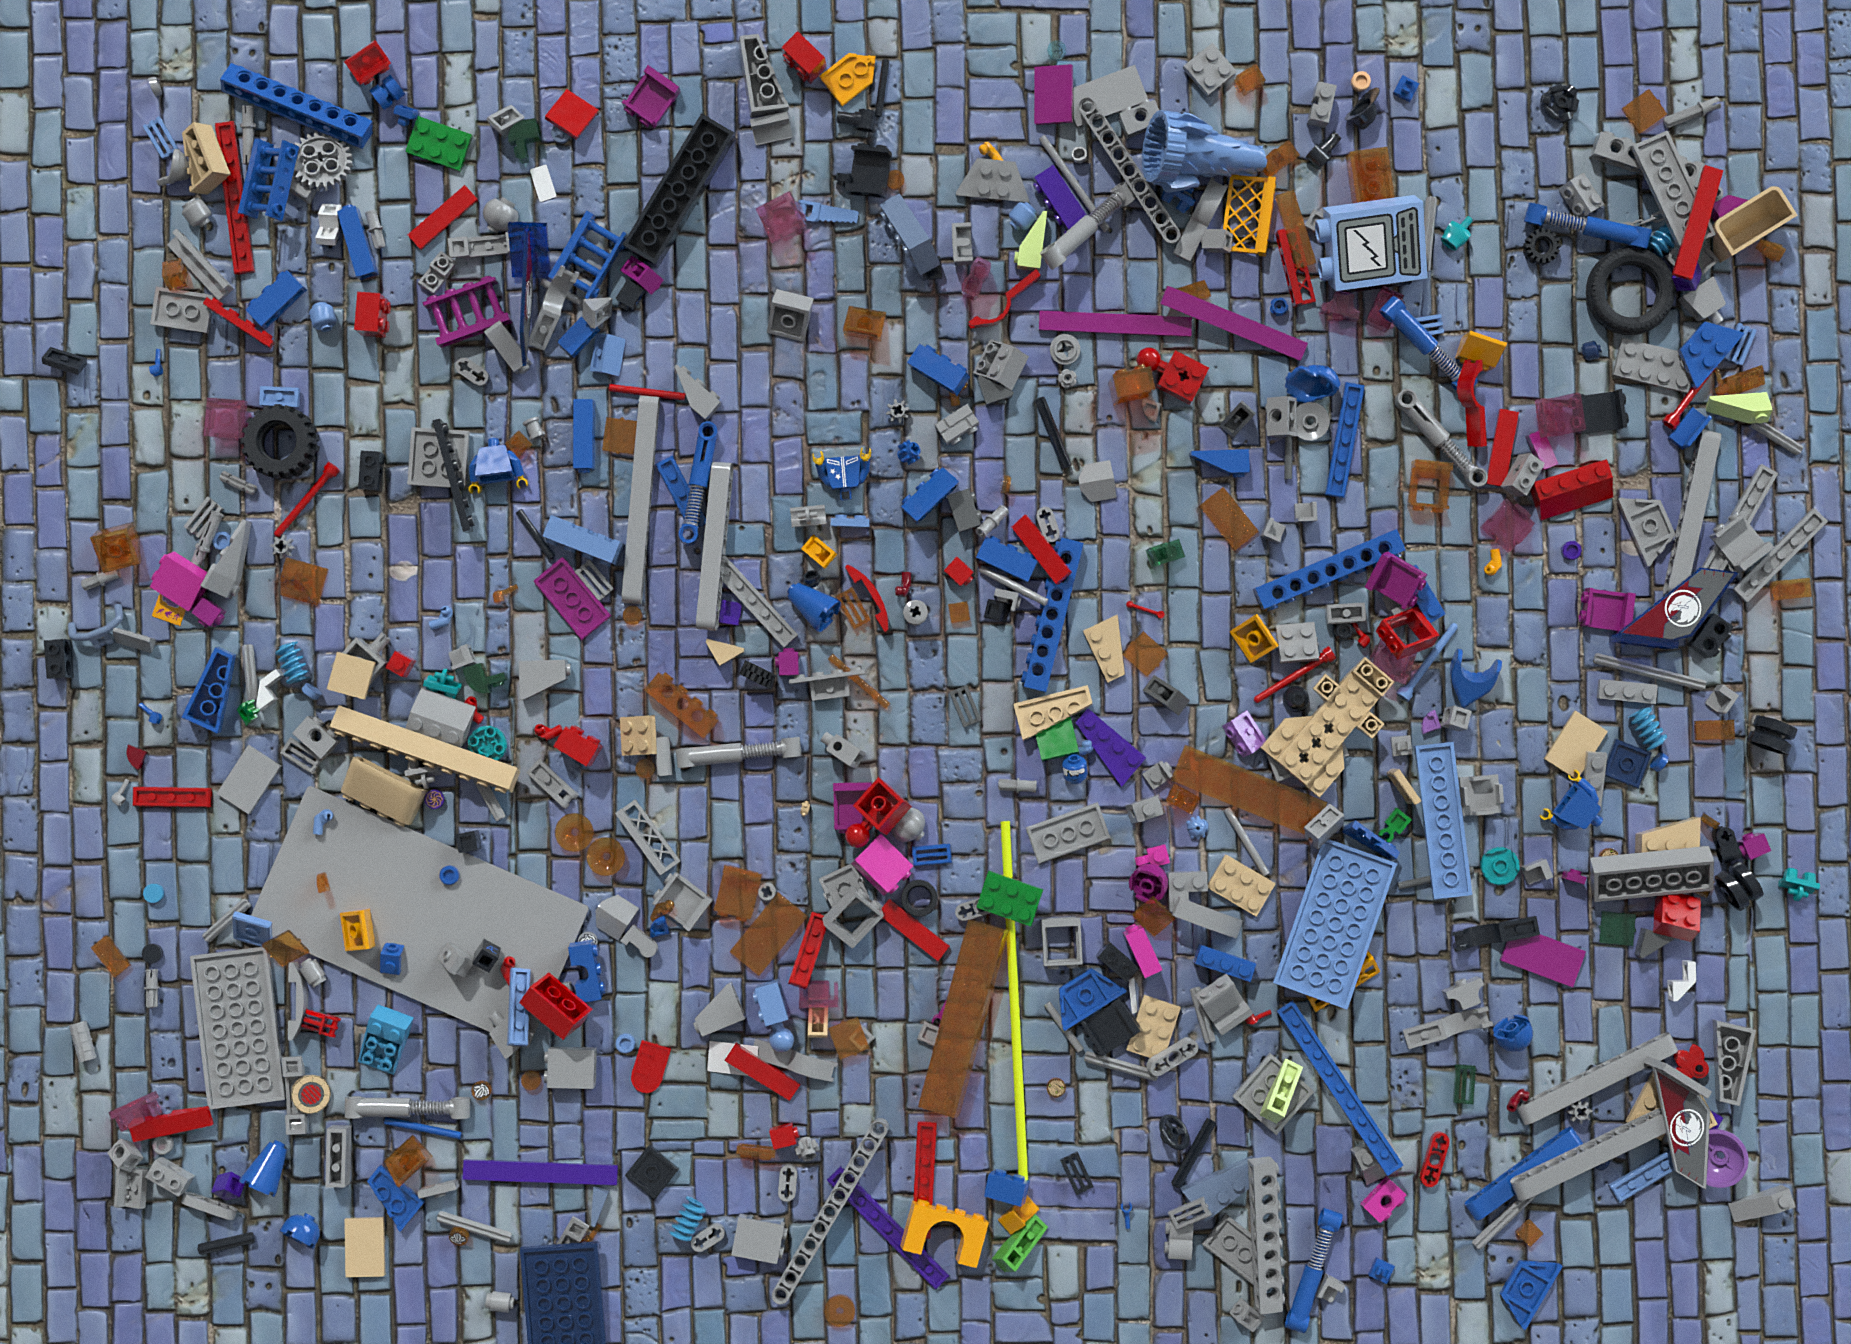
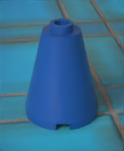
M792 584L787 591L789 600L817 632L824 631L833 622L831 619L833 614L837 615L840 611L842 603L838 599L804 584Z
M274 1140L273 1143L269 1142L241 1176L239 1182L243 1184L245 1182L249 1184V1187L267 1195L270 1193L275 1197L287 1149L284 1148L285 1144Z

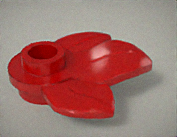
M1692 1044L1689 1052L1678 1050L1677 1053L1673 1054L1674 1060L1678 1065L1676 1070L1689 1078H1703L1708 1074L1709 1066L1704 1061V1052L1699 1046ZM1701 1065L1703 1067L1702 1072H1697L1695 1067Z

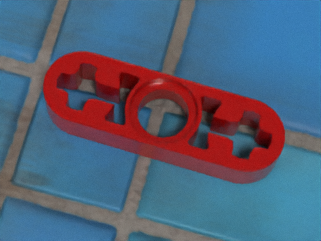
M1441 1131L1432 1134L1420 1172V1181L1426 1187H1434L1438 1183L1450 1144L1449 1137ZM1441 1136L1442 1139L1445 1140L1444 1143H1440L1439 1149L1442 1150V1153H1440L1437 1150H1432L1433 1147L1437 1149L1438 1143L1435 1140L1436 1138L1439 1139ZM1438 1154L1440 1157L1439 1162L1435 1165L1431 1164L1429 1161L1430 1156ZM1427 1166H1430L1431 1168L1437 1170H1432L1431 1176L1434 1177V1179L1429 1180V1182L1427 1183V1180L1424 1177L1425 1175L1428 1176L1430 1174V1169L1427 1168Z

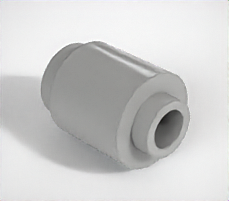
M309 958L300 964L302 966L299 969L307 983L311 984L313 988L327 980L324 976L326 975L316 959L311 960Z
M493 1291L492 1293H487L485 1308L490 1309V1311L509 1313L510 1309L514 1308L515 1297H512V1293Z

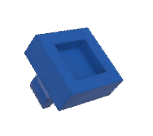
M1402 75L1393 94L1410 102L1419 83Z
M400 104L395 106L393 113L400 115L397 124L405 127L409 125L410 119L418 117L419 110Z
M1376 1257L1368 1275L1387 1284L1395 1266Z

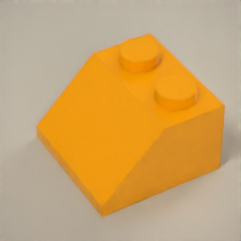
M1469 331L1462 336L1455 359L1460 360L1459 363L1464 364V361L1467 359H1471V363L1482 359V371L1488 372L1496 367L1507 343Z

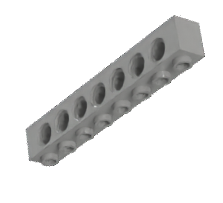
M1270 1156L1248 1159L1254 1305L1260 1315L1283 1312V1304H1285V1297L1282 1292L1284 1278L1281 1274L1283 1259L1280 1255L1282 1240L1279 1237V1230H1281L1282 1226L1278 1217L1281 1206L1277 1195L1280 1192V1186L1277 1181L1279 1167L1277 1162ZM1268 1176L1265 1182H1261L1264 1177ZM1269 1195L1265 1201H1262L1264 1196ZM1269 1214V1217L1263 1220V1217ZM1270 1232V1235L1264 1238L1265 1234ZM1271 1251L1270 1255L1265 1257V1254ZM1268 1270H1272L1270 1274L1266 1275ZM1270 1288H1273L1270 1293H1267Z

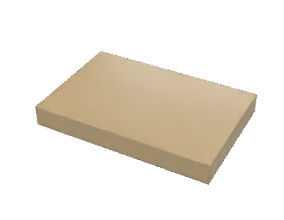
M1573 711L1544 757V760L1576 779L1578 774L1574 770H1578L1580 775L1583 772L1586 751L1595 752L1608 731L1579 712Z
M385 1217L345 1218L346 1277H380L386 1275Z

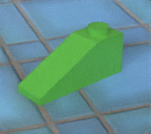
M1036 1214L1025 1222L1026 1225L1008 1238L993 1256L992 1260L1004 1272H1016L1048 1228Z

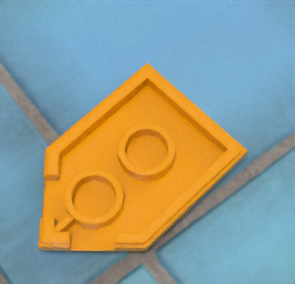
M848 53L819 76L823 84L842 107L873 83L876 56Z

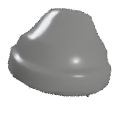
M180 149L173 150L170 174L156 180L157 185L173 184L176 181L186 180L190 177L187 174L189 161Z

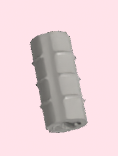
M87 1020L69 1025L78 1062L96 1058Z

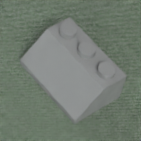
M421 688L410 711L405 729L461 748L467 741L476 707Z

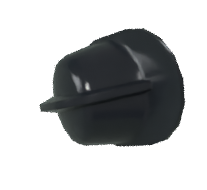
M1376 87L1365 93L1354 108L1345 116V121L1351 120L1361 130L1366 129L1376 118L1377 108L1374 101L1378 97L1380 89Z

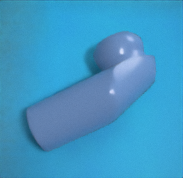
M442 606L439 618L429 621L431 630L449 624L453 616V611L449 606Z

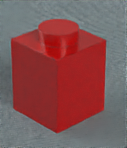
M958 557L944 569V572L960 587L963 584L967 586L973 580L971 575L974 572Z
M394 651L385 668L401 677L407 678L416 660L400 651Z
M793 1122L772 1127L769 1130L774 1150L795 1145L797 1138H800L798 1128L793 1126Z

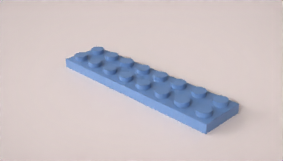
M1454 742L1414 746L1433 899L1473 895Z

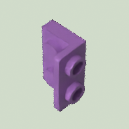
M1247 710L1222 726L1225 734L1233 742L1236 751L1243 758L1257 751L1266 741V738Z

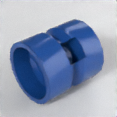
M390 74L382 80L381 85L376 84L369 90L384 110L393 105V100L398 101L406 95Z

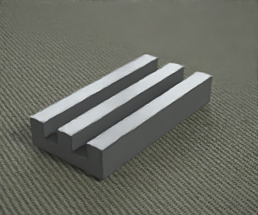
M967 685L949 692L963 727L981 721ZM963 690L967 694L976 719H973L961 692ZM958 693L969 719L968 722L965 721L954 695Z

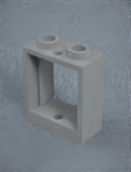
M852 886L822 920L827 929L853 949L879 922L884 914L881 909L882 905L878 901L869 899L868 894L862 888L858 890L855 886ZM856 897L868 906L872 912L853 932H850L835 918Z
M1080 917L1041 918L1043 965L1048 966V969H1059V965H1067V968H1078L1079 964H1083ZM1075 926L1076 958L1048 959L1047 927Z

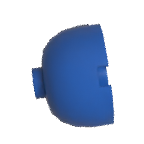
M1513 1015L1514 1019L1508 1021L1506 1017L1493 1028L1495 1040L1506 1051H1523L1533 1039V1029L1529 1019L1524 1015Z
M307 1213L304 1216L297 1214L289 1217L279 1230V1232H282L290 1239L300 1244H306V1247L314 1249L320 1237V1229L314 1222L315 1218Z

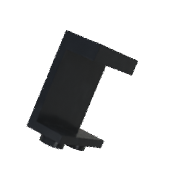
M865 143L851 145V150L854 152L851 171L852 183L845 184V191L849 195L886 198L892 152L884 145H876V147H869Z
M1622 389L1590 395L1578 394L1571 397L1576 435L1626 428L1629 423V416L1625 412L1624 406L1626 405V396Z
M1119 998L1113 1004L1081 1023L1083 1026L1081 1028L1082 1032L1093 1041L1092 1047L1094 1051L1102 1056L1143 1031L1123 998Z

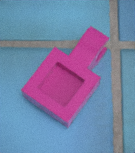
M1165 844L1147 848V855L1134 858L1138 866L1146 863L1157 866L1170 863Z

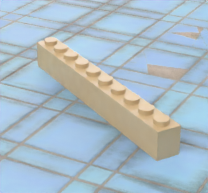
M339 705L330 724L334 734L338 736H351L355 742L363 744V741L370 743L369 746L378 750L381 747L388 749L387 752L392 755H405V759L412 762L422 761L424 766L432 769L438 766L446 774H459V778L463 780H476L478 785L483 787L493 786L495 787L494 790L503 794L506 791L513 792L520 774V770L517 767Z

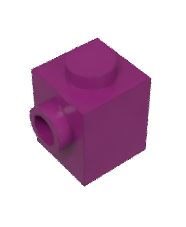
M202 597L191 613L199 618L198 622L203 626L216 627V625L219 626L224 621L226 611L209 598Z
M783 648V652H779V656L775 657V667L779 668L780 676L799 675V652H794V648Z
M1753 832L1741 836L1742 839L1737 841L1742 858L1752 860L1772 851L1764 833L1757 832L1753 834Z

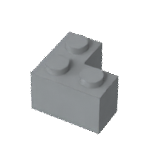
M1206 871L1166 872L1169 883L1167 888V910L1169 912L1174 911L1178 897L1189 901V892L1208 891Z

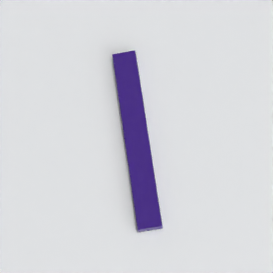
M464 1159L463 1180L617 1185L618 1165Z
M840 1166L827 1181L835 1187L845 1169ZM850 1174L845 1175L848 1182L855 1181ZM857 1183L847 1201L936 1290L949 1277V1274L924 1249L921 1255L902 1250L900 1244L904 1229ZM837 1190L845 1198L844 1192Z

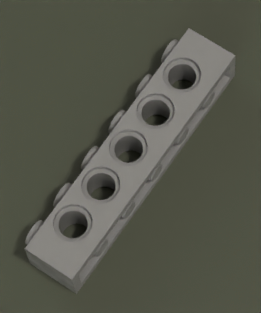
M1609 131L1600 132L1596 136L1589 158L1644 176L1636 158L1632 159L1628 154L1629 151H1632L1631 147L1637 143L1632 142L1633 140L1627 137H1616L1614 133ZM1610 145H1614L1617 148V153L1611 151ZM1680 155L1686 170L1690 173L1689 177L1696 190L1702 168L1705 164L1699 161H1688L1686 157Z

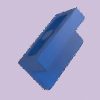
M581 316L558 340V343L575 358L598 334L600 329L598 327L595 329L591 328Z
M1692 407L1667 438L1682 450L1688 448L1709 423L1712 416H1704Z

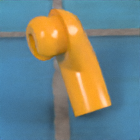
M983 142L979 146V151L982 155L987 153L990 159L1003 160L998 151L989 142Z
M1500 548L1490 550L1491 560L1484 567V572L1489 576L1496 574L1502 566Z

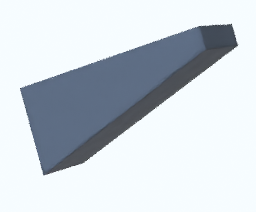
M597 1186L593 1187L592 1227L596 1226L609 1191Z

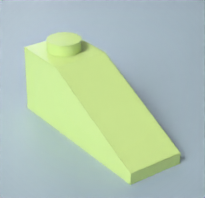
M1047 211L1042 212L1020 245L1019 252L1015 251L1014 263H1017V269L1030 271L1037 269L1038 272L1040 271L1042 257L1040 252L1043 249Z
M1767 392L1709 396L1705 408L1706 412L1745 423L1768 422L1773 410Z
M1284 1059L1264 1101L1260 1116L1276 1124L1285 1117L1301 1074L1302 1066Z

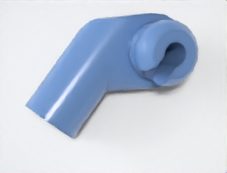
M1090 740L1083 741L1082 747H1078L1079 753L1075 755L1084 756L1091 753L1093 750L1092 742Z
M322 810L314 817L313 834L323 835V825L333 818L331 810Z

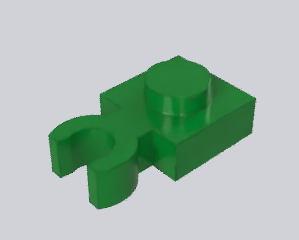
M254 699L242 703L236 709L246 726L253 723L258 718L257 713L260 712L259 708L256 709L254 707Z
M1395 807L1384 821L1388 826L1381 829L1378 835L1382 836L1383 833L1387 832L1389 837L1386 839V842H1391L1394 838L1393 833L1396 832L1400 835L1412 819Z

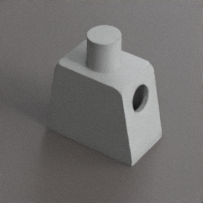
M1714 276L1697 286L1696 291H1689L1677 299L1698 322L1707 317L1712 324H1718L1724 320L1718 310L1725 306L1726 302Z
M826 732L821 738V742L828 746L826 750L854 769H857L867 754L838 734L832 736Z
M1160 794L1125 805L1131 823H1139L1166 812Z
M496 1011L488 1018L496 1026L489 1034L503 1057L507 1059L521 1046H507L508 1016L504 1019ZM530 1026L528 1029V1039L536 1033Z

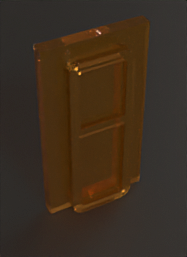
M1224 487L1199 505L1234 550L1248 542L1251 537L1259 532Z

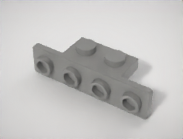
M861 667L850 668V672H843L842 669L832 670L831 674L824 675V672L812 673V677L806 678L804 674L793 676L794 679L789 680V684L810 682L812 701L851 696L849 677L867 675V671L862 670Z

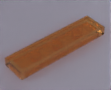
M1294 190L1276 195V203L1297 269L1316 264Z

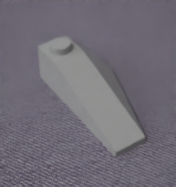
M244 519L241 521L230 538L231 545L220 552V561L218 564H212L200 586L230 599L238 594L251 529L250 521Z

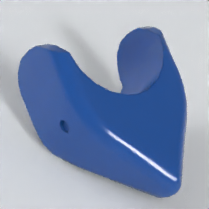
M1457 648L1450 664V676L1462 708H1465L1491 691L1501 671L1502 661L1496 659L1491 667L1484 672H1469L1461 666L1463 651Z

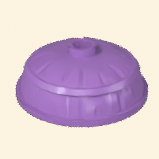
M1721 1129L1709 1130L1706 1184L1717 1188L1732 1186L1743 1178L1748 1169V1152L1742 1141L1734 1134ZM1717 1153H1724V1158H1719Z

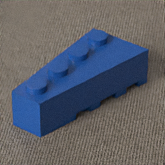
M221 647L214 648L182 718L217 734L222 731L236 654Z

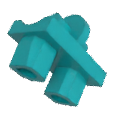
M444 668L442 673L435 672L434 676L429 675L427 680H424L423 686L427 690L436 693L439 690L444 691V696L455 699L457 693L462 689L463 683L455 682L454 676L448 675L449 669Z
M1787 868L1783 878L1778 881V886L1788 888V894L1793 895L1794 901H1800L1802 897L1808 898L1809 894H1813L1815 890L1820 889V883H1816V874L1805 872L1802 875V879L1797 878L1798 870L1794 868Z

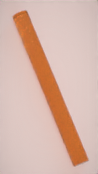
M834 654L828 658L838 669H842L843 672H850V668ZM860 676L849 677L885 709L891 704Z

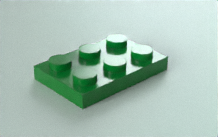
M418 116L405 152L461 172L473 135Z
M989 870L976 908L1032 926L1044 889Z

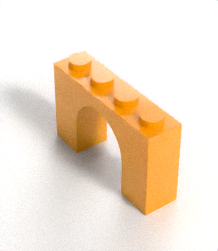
M918 1199V1202L912 1201L900 1244L902 1250L921 1255L929 1229L938 1222L950 1221L958 1225L961 1231L956 1261L958 1264L977 1268L989 1224L986 1218H984L985 1216L979 1213L969 1215L966 1214L965 1210L955 1208V1211L949 1210L947 1206L937 1204L936 1206L929 1205L928 1201Z

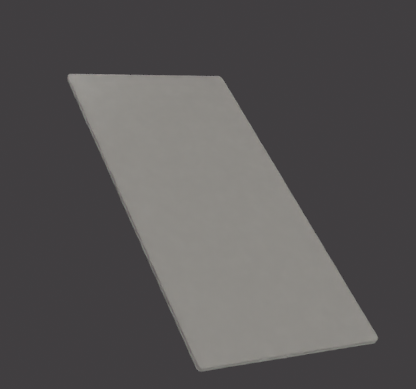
M309 786L303 795L251 916L272 922V935L274 939L491 1032L496 1027L488 1019L493 1013L498 1011L504 1019L508 1016L509 986L500 972L504 958L508 956L514 957V968L531 969L530 986L548 972L559 980L569 957L568 946L576 941L589 907L465 852L459 853L456 848L405 826L402 827L387 818L313 786ZM322 810H331L333 818L323 825V835L313 834L314 817ZM452 865L459 870L460 877L455 884L446 885L440 880V871L445 866ZM370 908L375 947L365 950L345 951L340 913ZM483 939L501 948L499 959L489 973L472 965L465 977L458 974L454 975L448 972L438 959L439 954L448 941L468 953L472 958ZM385 943L404 945L399 975L380 973V953ZM529 1012V1026L536 1031L540 1021ZM534 1035L530 1039H528L527 1047L530 1046Z

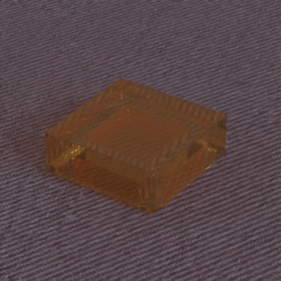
M967 601L948 604L951 623L970 620Z
M1530 1219L1516 1231L1518 1236L1529 1247L1544 1234Z

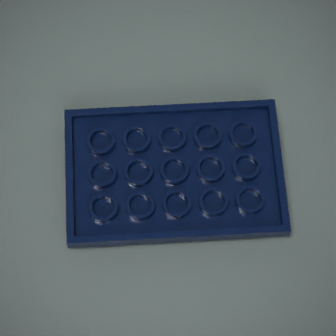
M598 1241L520 1247L528 1344H607Z

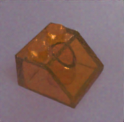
M133 522L98 530L90 537L103 573L141 563L140 539Z

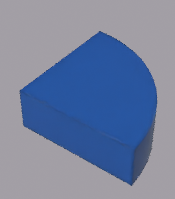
M665 916L657 918L651 924L650 938L669 934Z

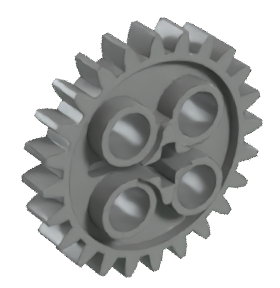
M315 132L314 137L307 134L308 139L306 140L301 137V144L294 143L299 146L293 176L296 177L297 182L301 181L303 187L308 184L310 190L314 186H316L317 191L321 187H324L325 191H327L328 186L335 189V183L342 185L341 179L347 180L346 174H351L350 167H353L351 161L353 158L352 154H350V148L346 147V142H341V140L334 139L332 136L327 137L324 133L318 136V133ZM311 170H317V171L314 172V173H310V172H309V171H311Z

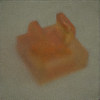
M519 430L505 443L518 458L533 445Z

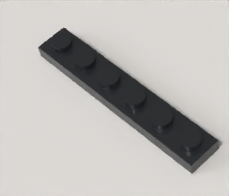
M440 418L432 420L462 530L464 533L473 532L475 522L473 516L468 513L467 508L470 507L467 496L464 497L462 490L465 489L462 478L458 477L457 471L460 468L457 459H453L452 452H455L452 441H449L447 434H449L448 425Z

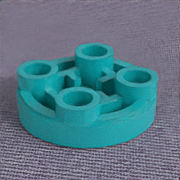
M482 726L474 730L468 738V750L499 761L506 753L507 740L500 729L494 726Z

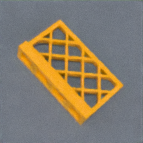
M1231 174L1223 229L1227 230L1228 228L1238 241L1236 245L1231 247V252L1258 254L1259 256L1266 257L1276 177L1268 176V178ZM1234 180L1243 181L1246 185L1238 193L1233 188ZM1256 182L1264 183L1263 190L1258 194L1251 188ZM1249 189L1254 197L1245 203L1240 194ZM1238 197L1244 205L1234 211L1230 206L1231 201ZM1257 199L1261 204V208L1253 213L1248 205ZM1246 207L1251 216L1242 221L1237 213ZM1236 216L1241 224L1232 230L1228 225V220ZM1252 218H1255L1258 222V227L1251 232L1245 224ZM1244 226L1249 234L1240 240L1235 232ZM1252 237L1256 242L1255 249L1246 248L1243 242Z

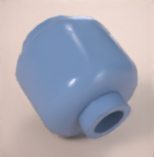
M1020 202L1009 213V218L1011 219L1009 224L1017 231L1019 229L1026 231L1036 221L1037 211L1029 203Z
M326 302L314 304L309 311L312 326L316 330L328 332L337 323L333 307Z

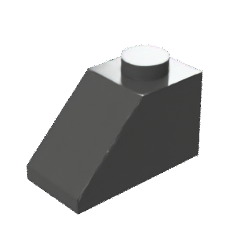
M1155 675L1143 689L1144 692L1178 716L1190 701L1179 690Z

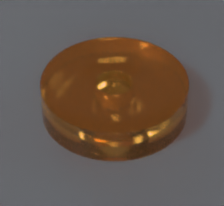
M836 1294L830 1297L824 1309L827 1321L837 1327L848 1325L855 1316L853 1300L844 1294ZM841 1307L844 1311L838 1313L836 1309Z

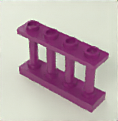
M485 276L480 279V282L466 283L462 285L463 288L446 290L444 295H432L426 298L427 301L422 302L426 309L432 308L440 330V337L435 338L440 348L483 334L485 330L499 320L504 325L513 323L511 316L508 313H504L500 308L493 285L498 284V280L495 277ZM486 289L494 311L493 318L487 320L483 317L475 295L476 291ZM468 295L476 317V324L470 326L465 323L457 298ZM448 301L451 304L458 324L457 330L451 333L447 330L439 307L440 304Z

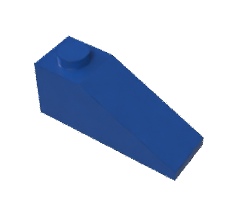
M1249 449L1191 451L1189 453L1190 458L1228 475H1233V478H1243L1245 474L1250 472Z

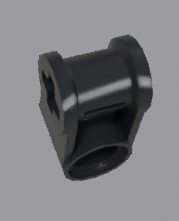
M1723 826L1715 827L1711 834L1720 863L1723 865L1741 859L1742 854L1734 831Z

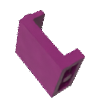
M647 65L642 79L629 97L621 103L624 107L623 110L632 117L636 115L640 118L639 122L644 126H651L655 129L681 90L675 83Z
M1385 552L1377 562L1365 588L1370 591L1374 589L1401 604V608L1406 610L1410 607L1412 608L1417 602L1418 597L1416 595L1425 587L1427 583L1425 579L1428 574L1392 553Z
M1585 588L1581 595L1583 608L1579 612L1580 626L1622 632L1632 624L1636 593H1620Z
M872 782L833 783L834 830H838V833H845L850 825L854 823L861 824L865 819L853 805L872 785Z

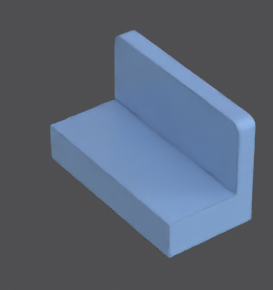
M596 334L590 371L619 376L626 340L610 334Z

